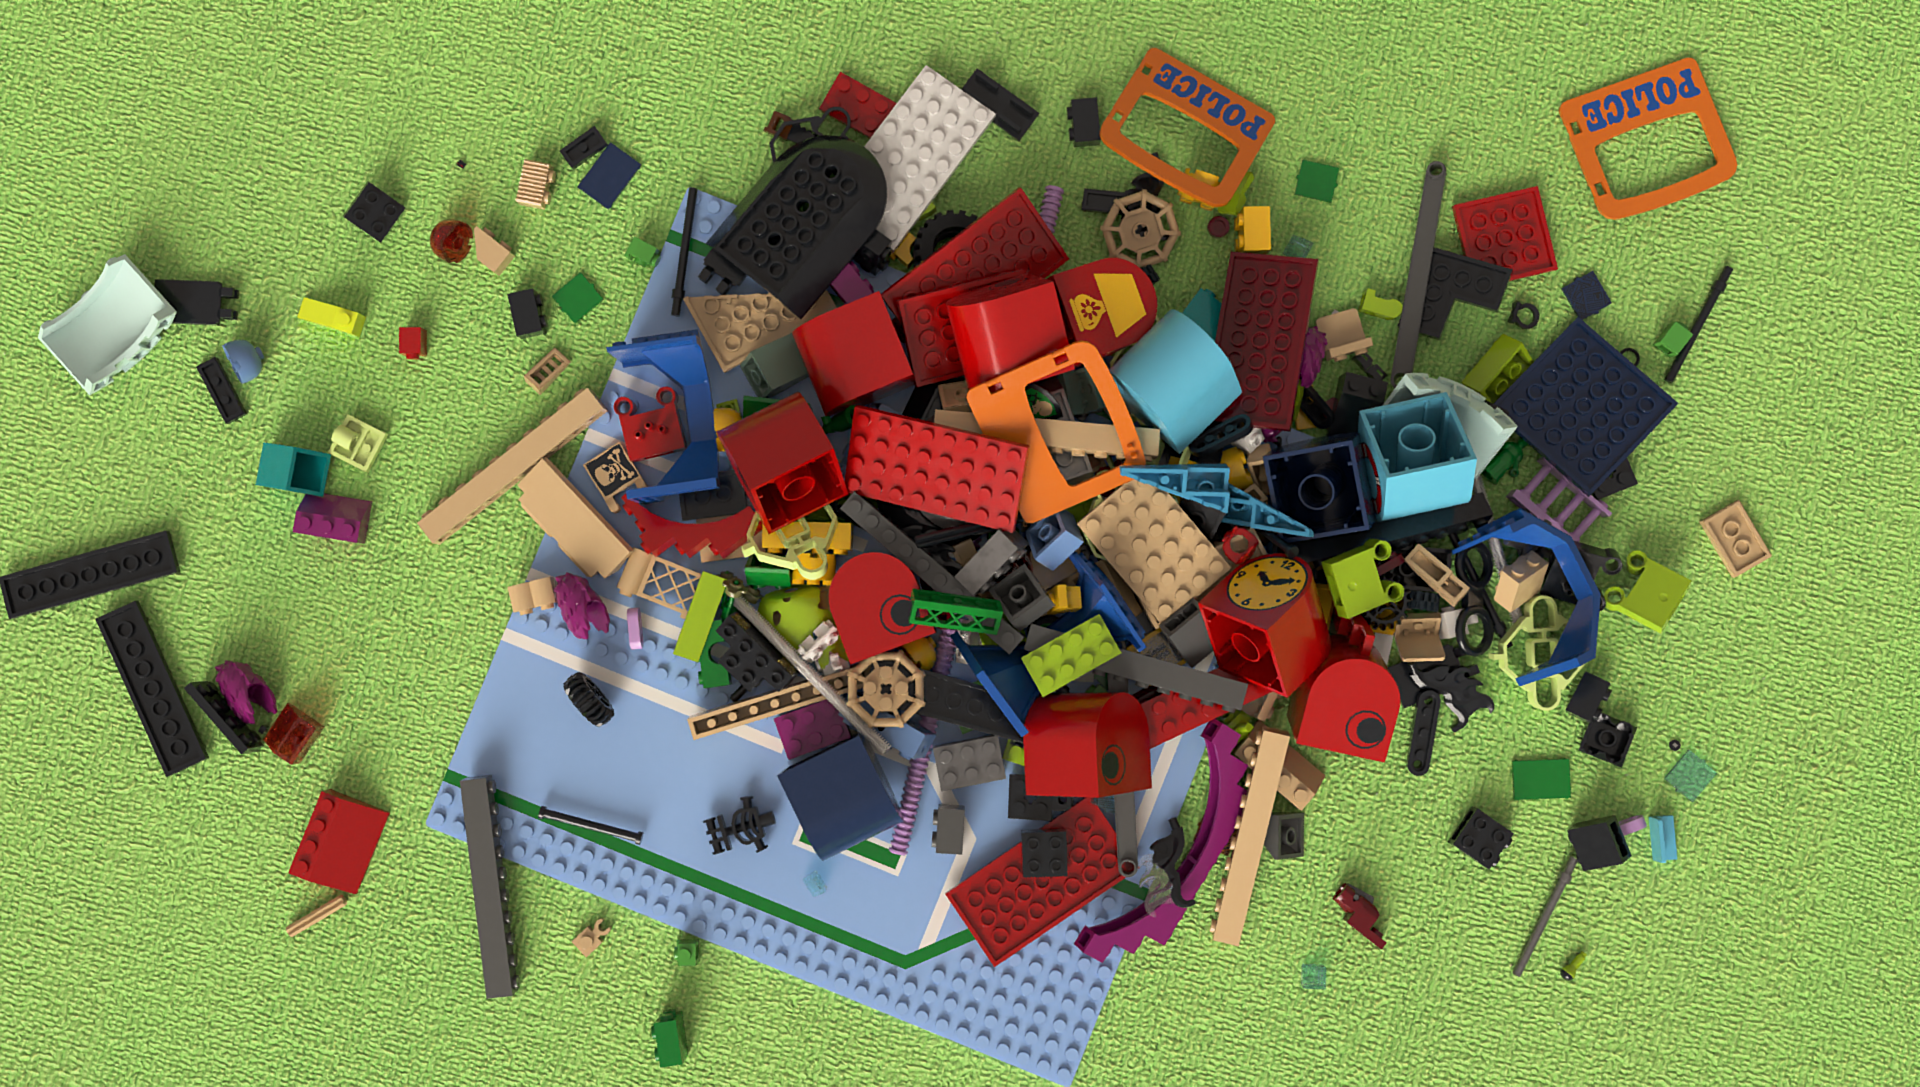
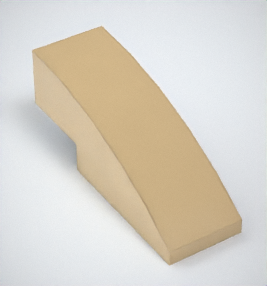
M1419 543L1405 558V562L1453 607L1470 589L1453 574L1452 570Z

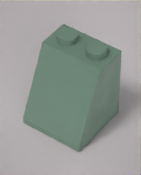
M792 333L751 351L740 365L756 396L762 398H771L809 377Z

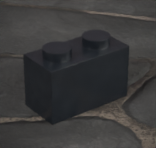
M1097 97L1072 99L1070 107H1067V120H1071L1072 128L1068 129L1069 141H1073L1074 147L1100 145Z
M533 288L507 294L516 336L520 339L547 334L545 328L548 327L546 315H542L541 306H544L541 294H538Z
M1585 671L1566 708V713L1589 724L1593 720L1598 721L1603 711L1599 707L1603 700L1608 701L1613 691L1609 689L1611 683Z

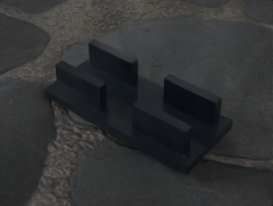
M978 68L961 89L993 111L996 117L992 122L1018 141L1021 140L1039 115V112Z

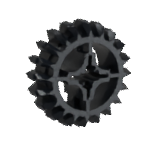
M1392 572L1379 576L1380 581L1388 580L1399 583L1401 580L1399 575L1393 577ZM1402 581L1400 582V584L1403 586V588H1405L1407 582ZM1390 587L1389 590H1388V595L1391 594V591H1392V588H1391V587ZM1404 589V596L1397 602V605L1394 602H1388V605L1378 606L1371 609L1370 612L1361 613V615L1369 625L1371 624V628L1374 630L1379 627L1380 630L1385 631L1387 626L1390 629H1394V622L1401 625L1400 617L1408 618L1404 611L1412 609V607L1407 606V602H1412L1413 599L1406 597V595L1411 593V590ZM1385 609L1393 612L1385 618H1376L1378 613L1381 614Z
M577 672L563 683L565 693L573 705L593 725L600 727L608 723L614 716V709L605 697V694L585 674Z

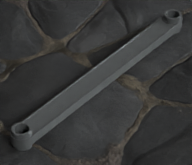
M1439 161L1431 162L1427 167L1391 374V385L1394 389L1397 386L1395 384L1396 379L1403 377L1406 373H1413L1447 175L1445 165ZM1434 169L1442 170L1439 175L1431 174Z
M1120 641L1122 649L1126 650L1125 641ZM1107 673L1108 693L1125 692L1129 694L1128 679L1126 683L1114 680V675ZM1134 792L1114 795L1118 869L1124 877H1132L1138 871ZM1124 862L1133 863L1134 870L1131 872L1124 871L1122 868Z

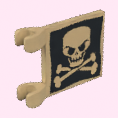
M620 442L583 464L608 508L615 514L621 511V507L614 498L615 495L634 483L637 488L649 487L634 463L629 460V456Z

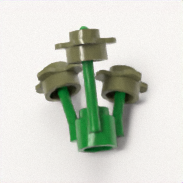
M726 571L716 575L727 579L722 583L725 586L720 607L722 609L720 617L723 620L738 611L733 605L735 598L743 596L742 598L746 599L745 602L748 601L747 604H756L758 599L763 597L758 588L753 587V585L745 587L743 581L734 576L732 572Z

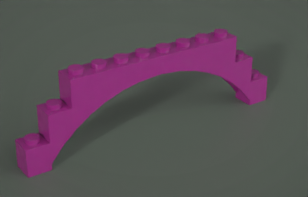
M1216 719L1209 721L1200 735L1205 739L1210 768L1209 793L1204 818L1189 853L1176 870L1180 874L1182 898L1187 901L1195 898V894L1206 880L1218 856L1229 842V838L1235 830L1237 815L1241 816L1243 808L1239 807L1241 796L1247 793V790L1239 786L1238 782L1243 777L1248 765L1230 754L1237 745L1241 734ZM1168 880L1152 897L1123 916L1092 927L1085 925L1074 945L1083 953L1102 963L1110 954L1114 944L1132 954L1136 952L1145 936L1165 946L1178 922L1183 918L1187 908H1181L1174 904L1171 898L1173 886Z

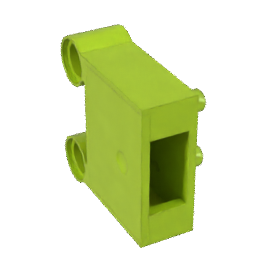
M1373 538L1368 539L1362 546L1321 562L1339 617L1349 619L1385 603L1398 602L1403 598L1404 588L1400 583L1388 580L1380 581L1374 559L1386 560L1391 555V546L1387 541ZM1377 545H1378V546H1379V551H1378V553L1376 554V553H1375V549H1376V547H1377ZM1391 587V588H1392L1391 594L1388 595V590H1389V588Z
M1634 550L1627 557L1626 568L1631 574H1641L1627 598L1620 587L1612 586L1608 588L1604 594L1605 607L1611 611H1619L1661 634L1689 590L1692 580L1647 558L1643 551ZM1639 559L1643 564L1641 566H1634L1631 561ZM1617 595L1620 597V601L1611 602L1608 597Z

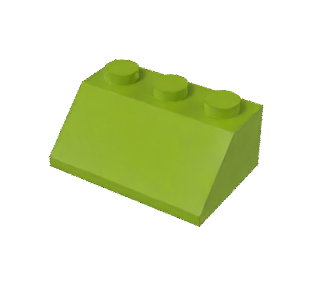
M1502 334L1461 383L1494 404L1534 361L1522 342Z

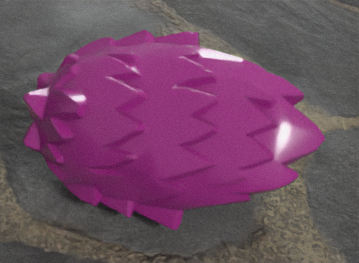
M1317 326L1308 327L1301 366V387L1309 388L1315 381L1317 374L1320 373L1322 359L1325 357V348L1328 344L1325 338L1326 333L1318 331Z
M568 572L565 575L555 577L558 582L554 589L562 617L573 635L579 639L587 640L588 630H590L589 622H592L598 631L609 632L610 618L607 608L599 595L590 587L588 580Z
M225 660L224 664L215 666V669L218 671L215 682H218L220 692L225 697L229 708L233 710L234 715L246 724L255 723L254 710L250 701L262 706L268 713H277L274 693L267 686L262 676L252 671L249 664Z

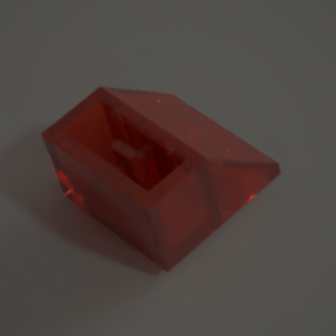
M287 703L263 740L274 754L289 764L294 765L302 762L325 726L292 704Z

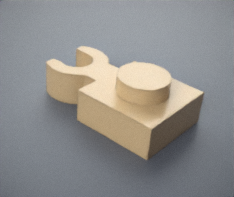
M600 918L595 923L594 929L587 926L572 941L586 958L603 942L600 936L606 935L612 930L611 926L606 930L600 928L604 918Z

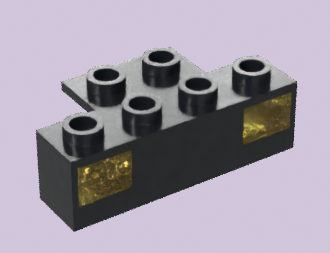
M739 610L729 615L717 628L716 632L731 646L718 662L749 692L754 687L759 686L764 679L780 692L800 673L776 649V646L774 647Z

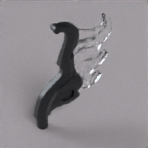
M1176 817L1168 820L1172 828L1171 834L1168 837L1155 841L1149 847L1151 851H1154V854L1144 855L1138 861V869L1142 865L1146 866V871L1139 882V888H1142L1144 884H1147L1149 887L1144 903L1145 910L1150 916L1155 918L1154 910L1158 905L1175 904L1181 908H1188L1196 903L1194 899L1187 901L1182 898L1180 874L1175 870V864L1182 854L1185 844L1183 827H1180Z

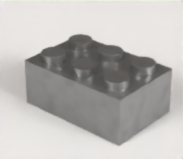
M999 529L957 573L955 578L973 596L979 593L983 595L998 583L996 579L1001 575H1006L1011 570V563L1015 560H1020L1026 554L1027 550L1025 548L1029 543L1016 530L1010 533Z
M988 735L933 746L941 792L1006 779L998 736Z

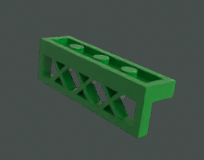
M912 588V607L908 621L911 624L997 635L1003 609L1000 600ZM917 608L927 609L930 613L924 618L915 617ZM942 612H949L952 617L944 621L939 620L937 615ZM964 615H971L974 620L966 624L961 623L959 618ZM986 618L995 619L993 627L983 626L981 621Z

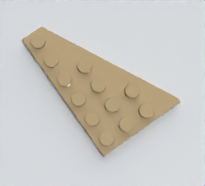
M827 290L802 319H799L770 293L709 295L704 297L687 296L683 298L724 373L741 365L751 351L792 333L805 322L837 308Z

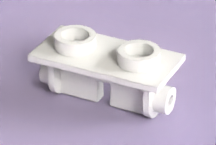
M829 619L826 622L823 621L813 631L818 637L816 640L809 635L799 645L800 648L797 651L802 655L803 659L810 663L818 660L822 656L823 651L838 639L839 632Z

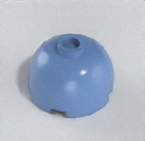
M239 339L222 345L225 355L230 360L231 367L241 384L253 380L260 374L262 370L261 360L264 359V355L259 346L254 348L250 342Z

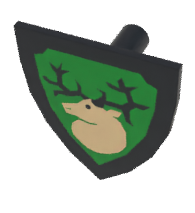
M1035 383L1026 385L1025 392L1034 418L1055 420L1063 417L1059 403L1049 391Z

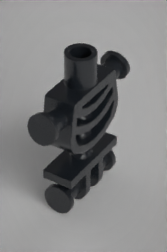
M753 796L740 797V800H743V808L738 809L733 814L732 826L726 827L722 814L717 816L720 826L717 828L714 822L715 817L703 820L708 829L706 835L711 834L712 840L709 841V844H712L714 849L712 854L716 855L725 851L720 842L723 840L727 851L731 850L732 845L729 835L733 834L742 844L748 845L754 842L757 848L756 853L766 849L768 845H765L762 840L766 835L764 827L776 824L773 811L760 815L758 807H752L751 799H753ZM747 812H749V821H746ZM742 813L741 823L736 824L737 815ZM750 829H752V831H753V833L756 835V837H754V836L750 833V831H749ZM721 831L722 836L717 838L716 832ZM740 832H744L748 839H744Z

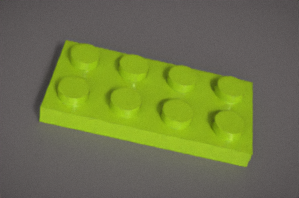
M1098 614L1021 657L1042 697L1118 656L1121 654V651L1102 617Z

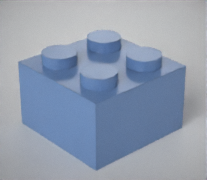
M1067 510L1039 520L1025 531L1034 559L1052 571L1084 543L1074 515Z

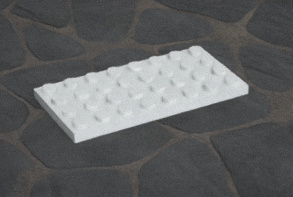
M927 65L864 146L877 159L885 175L887 204L877 230L892 240L890 248L892 252H895L996 117L993 111L963 92V90Z

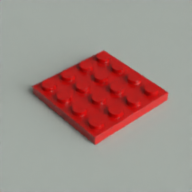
M1538 186L1452 206L1464 256L1512 269L1513 273L1509 281L1558 270Z

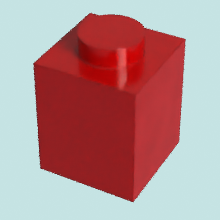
M399 327V353L406 356V359L419 360L420 356H427V330L421 327Z

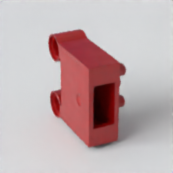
M668 386L660 388L656 394L657 401L665 408L636 414L637 406L631 399L620 397L614 403V410L619 415L629 460L633 463L687 449L677 405L679 396L676 391ZM666 392H671L673 395L672 400L664 403L663 395ZM629 402L630 410L622 413L620 410L621 405Z

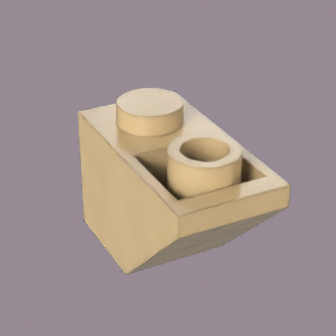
M476 226L474 228L477 260L500 276L515 257L510 252L512 248L502 240L500 243L493 239L495 234L486 227L481 230Z

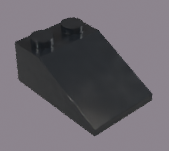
M1345 372L1339 376L1332 408L1335 420L1328 427L1326 436L1358 432L1359 411L1383 406L1388 382L1350 372Z

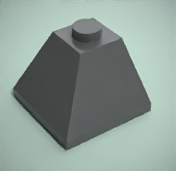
M1271 813L1264 846L1275 860L1304 857V813Z

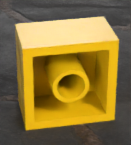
M1244 206L1240 213L1237 214V218L1234 219V230L1238 231V239H1235L1234 243L1235 252L1266 255L1271 250L1270 206Z

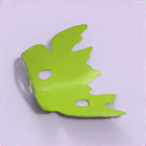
M794 584L786 589H778L767 593L762 597L757 611L759 613L758 616L761 614L760 617L763 616L762 619L765 618L767 620L765 623L769 622L767 625L771 624L770 626L774 628L773 631L776 629L775 633L778 631L777 634L780 633L779 636L781 638L784 637L782 640L786 639L784 642L788 641L787 643L791 645L790 648L793 647L792 650L795 648L794 651L800 648L799 645L809 635L813 637V631L823 621L826 622L829 619L834 624V627H836L832 613L827 609L817 608L820 602V589L812 585ZM798 588L794 592L785 593V591L788 589ZM789 597H790V601H789V602H784V601H783L784 598H789ZM779 611L781 614V620L777 626H775L773 621V612ZM840 635L837 641L829 645L818 659L822 670L829 664V652L838 653L839 657L849 662Z

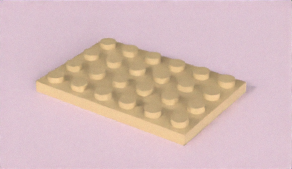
M1135 479L1118 487L1076 523L1160 623L1164 622L1190 599H1196L1231 569L1230 565L1168 492L1152 485L1141 483Z

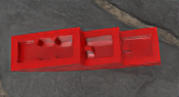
M1334 606L1332 620L1337 634L1346 635L1348 644L1358 646L1360 655L1369 657L1375 639L1370 625L1361 614L1349 619L1339 617Z

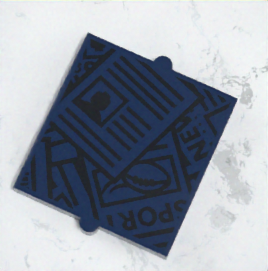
M1594 271L1581 278H1575L1574 282L1561 289L1575 314L1581 320L1592 314H1598L1599 310L1612 303Z

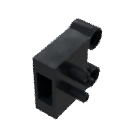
M1574 541L1593 580L1600 566L1608 575H1614L1621 571L1623 564L1619 553L1615 549H1601ZM1552 550L1540 594L1576 605L1578 600ZM1615 559L1613 563L1606 564L1608 560ZM1598 588L1601 594L1600 612L1605 608L1606 602L1601 589Z

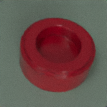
M1223 216L1213 217L1207 226L1208 233L1216 239L1226 236L1230 229L1229 221Z

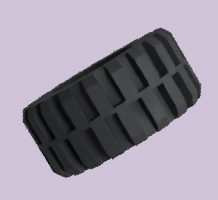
M947 210L945 215L939 212L934 215V219L929 218L924 223V227L919 229L913 249L914 268L934 253L935 246L939 241L955 237L976 221L978 216L971 214L969 217L965 215L966 211L959 210V214H954L953 210Z

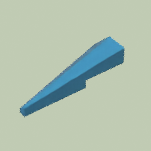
M1226 464L1120 465V475L1124 477H1130L1168 493L1228 513L1230 468Z
M1228 483V491L1230 492L1228 513L1225 514L1221 522L1279 533L1314 537L1312 529Z

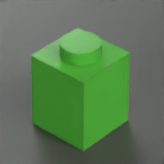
M1675 321L1667 325L1653 345L1671 358L1679 354L1693 334L1688 331L1689 328L1685 324Z

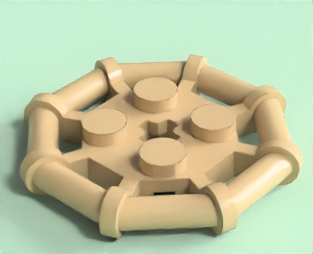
M1142 189L1140 192L1120 199H1114V203L1103 225H1100V230L1103 232L1109 251L1108 256L1110 258L1128 260L1141 269L1150 264L1155 265L1167 262V258L1178 236H1181V231H1179L1172 208L1173 204L1147 192V189ZM1141 201L1140 208L1127 211L1124 207ZM1146 201L1161 208V210L1156 214L1146 209ZM1121 210L1124 216L1119 226H1112ZM1164 214L1166 215L1170 230H1164L1160 217ZM1140 224L1142 227L1147 228L1142 237L1140 234L1135 233V230L1138 229L1137 226ZM1111 231H1118L1122 242L1119 247H1116ZM1163 235H1169L1161 251L1158 248L1159 241ZM1124 248H1128L1136 252V260L1121 253ZM1155 250L1157 255L1141 260L1142 253Z
M899 650V652H883L864 659L851 672L848 671L846 675L848 677V702L846 705L868 725V728H903L904 724L926 704L924 702V676L926 674L902 650ZM895 660L893 667H879L877 661ZM873 663L875 669L866 678L859 676ZM900 663L912 674V676L906 678L898 670ZM857 681L864 684L863 696L857 698ZM915 681V698L909 696L908 693L909 683ZM883 684L891 685V694H881V686ZM866 701L874 709L873 715L871 716L860 703ZM906 701L913 703L904 713L899 715L897 710ZM893 712L895 718L877 717L879 713Z

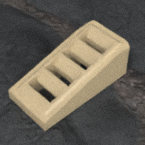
M553 348L524 375L525 382L541 395L567 368L571 361L557 348ZM555 357L561 365L558 366L552 358ZM549 364L555 370L552 372L546 365ZM543 370L548 377L545 378L540 371ZM535 376L541 381L540 384L534 380Z

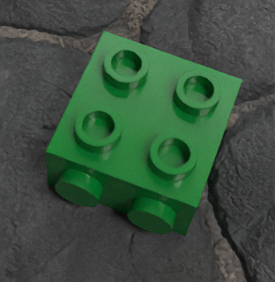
M676 1009L664 1010L663 1014H660L654 1022V1026L651 1027L653 1040L656 1039L657 1048L654 1050L656 1062L659 1061L660 1068L682 1065L688 1056L682 1011L676 1012Z

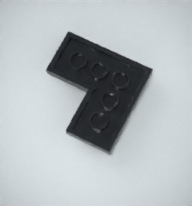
M1434 247L1420 335L1440 340L1455 300L1498 312L1513 270Z

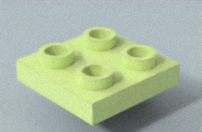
M347 414L343 424L339 425L333 432L331 438L333 443L328 453L369 473L388 434Z

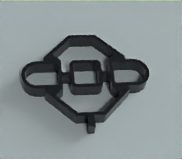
M831 107L822 117L814 116L783 122L770 141L773 163L776 160L774 144L786 126L810 122L812 132L818 136H824L818 131L830 113L839 111L847 117V126L840 137L848 138L846 134L851 126L848 112L841 107Z

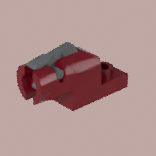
M1343 883L1333 896V900L1347 913L1343 920L1382 950L1387 944L1381 939L1384 935L1375 927L1370 930L1380 916L1376 906L1373 905V896L1349 883Z

